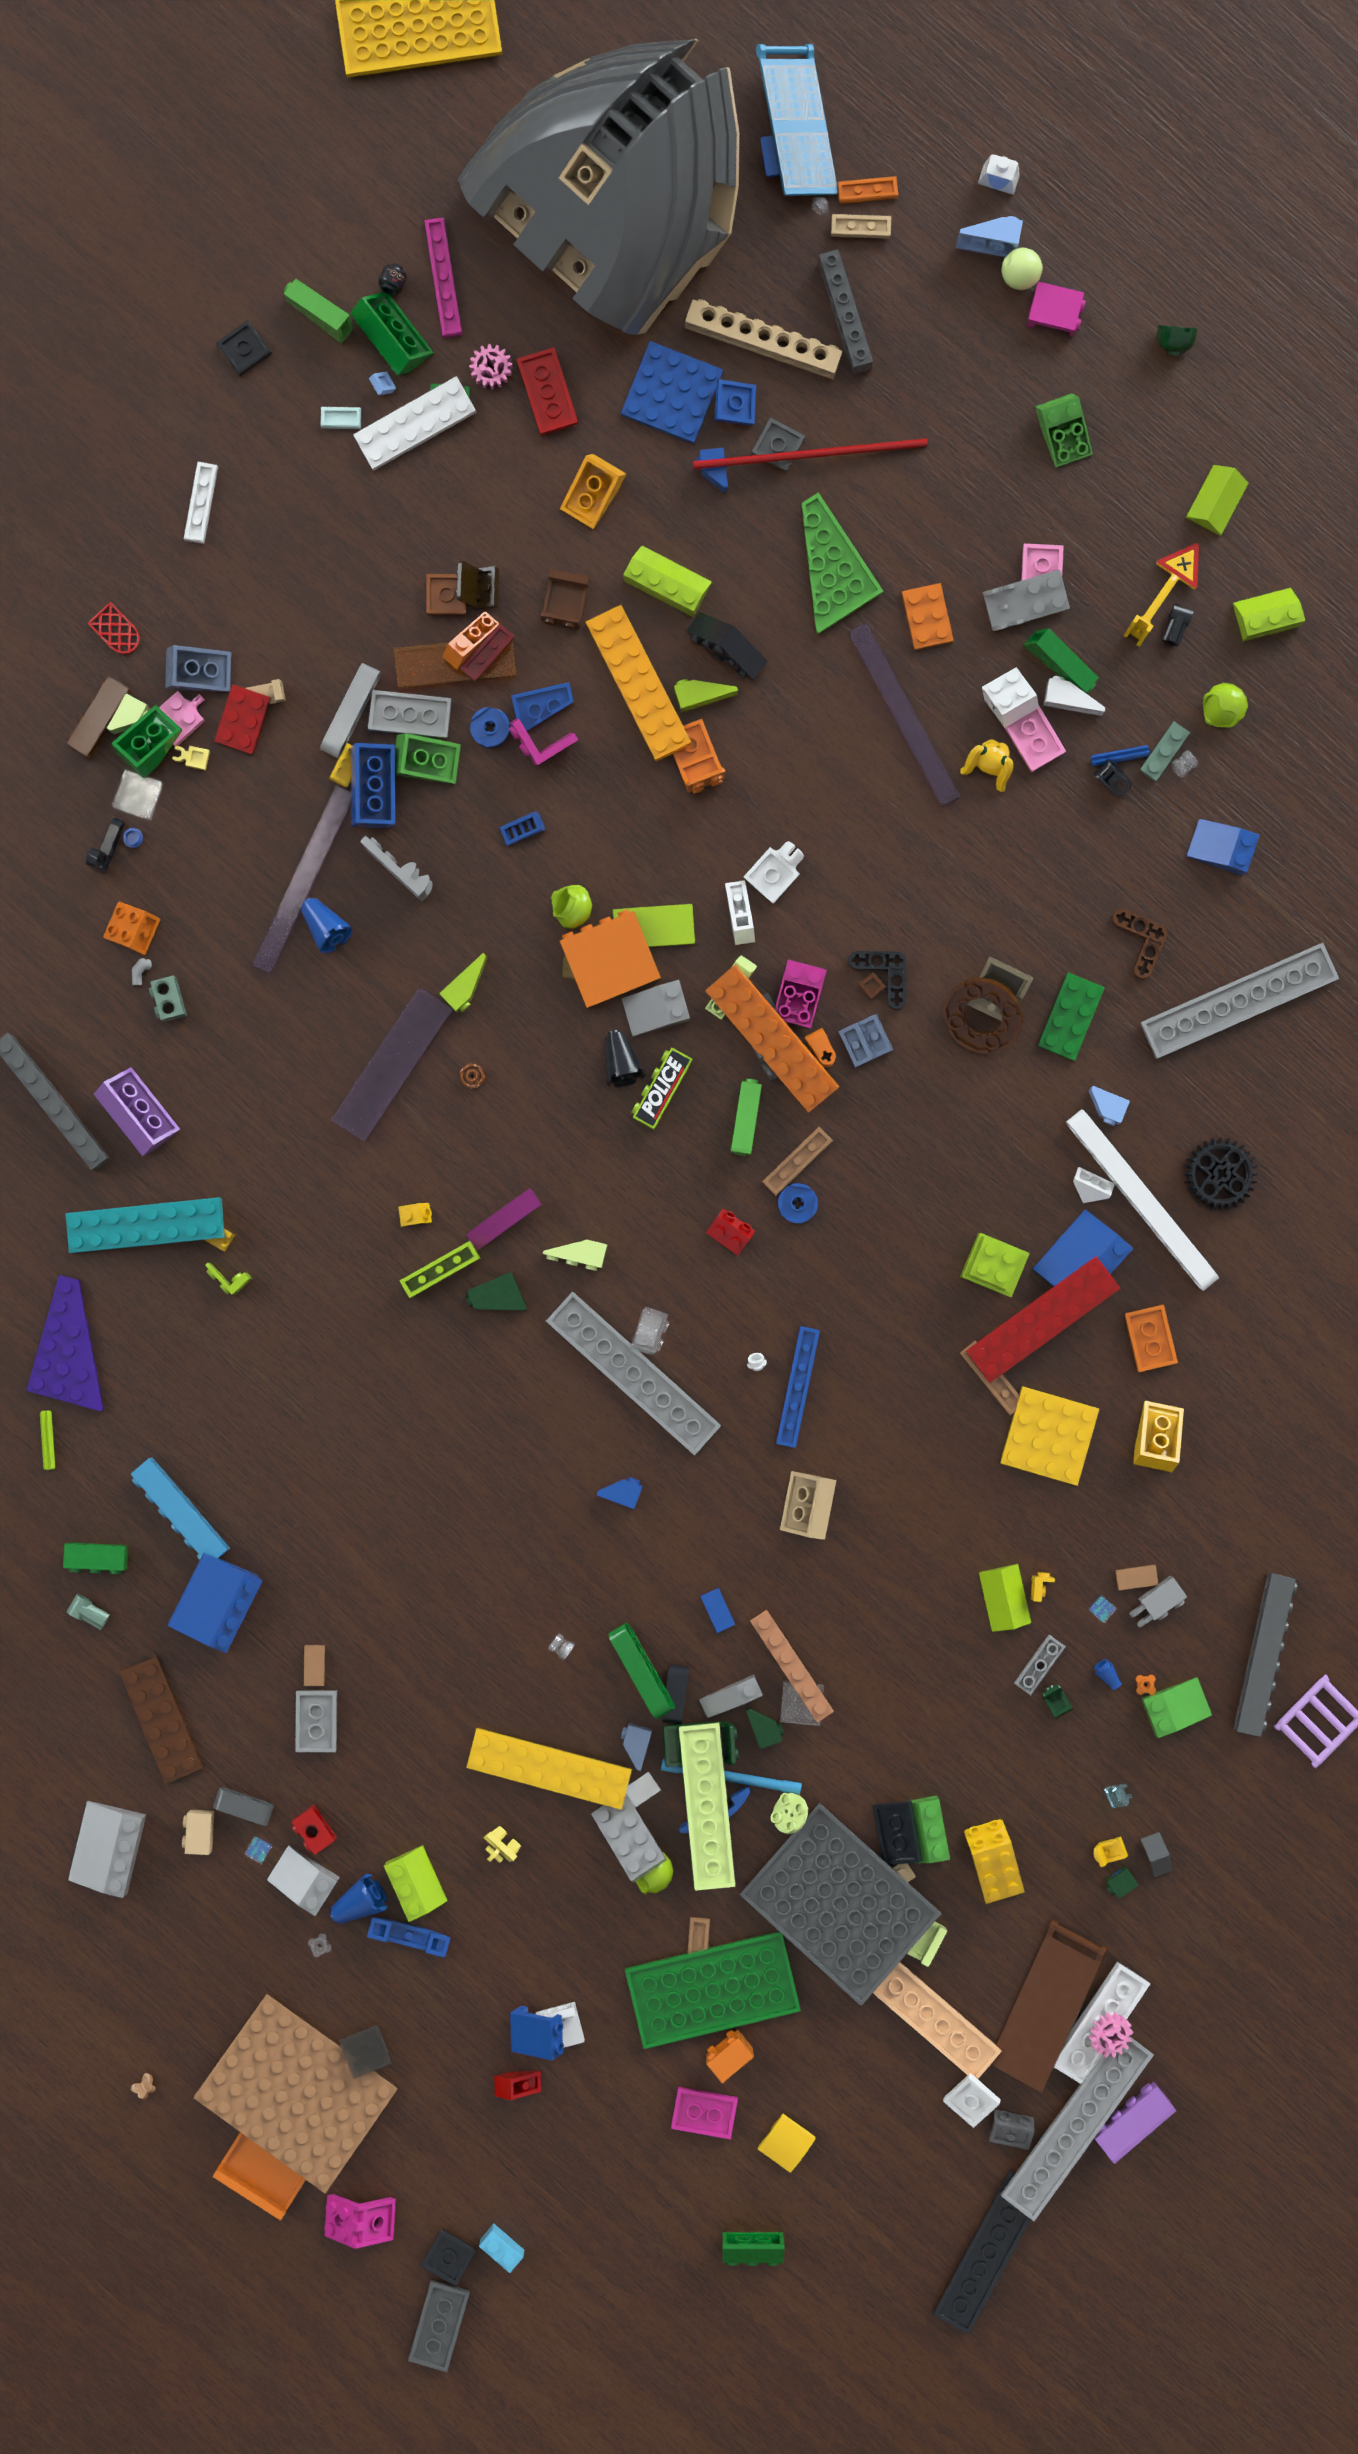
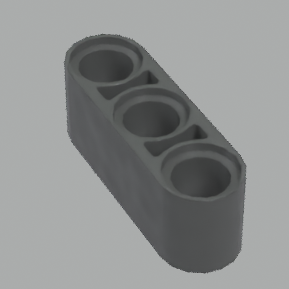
M219 1787L213 1808L267 1826L274 1805L228 1788Z

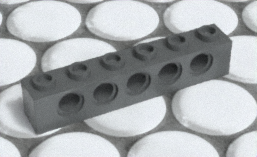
M839 250L820 254L818 265L852 375L871 370L873 364L872 356Z

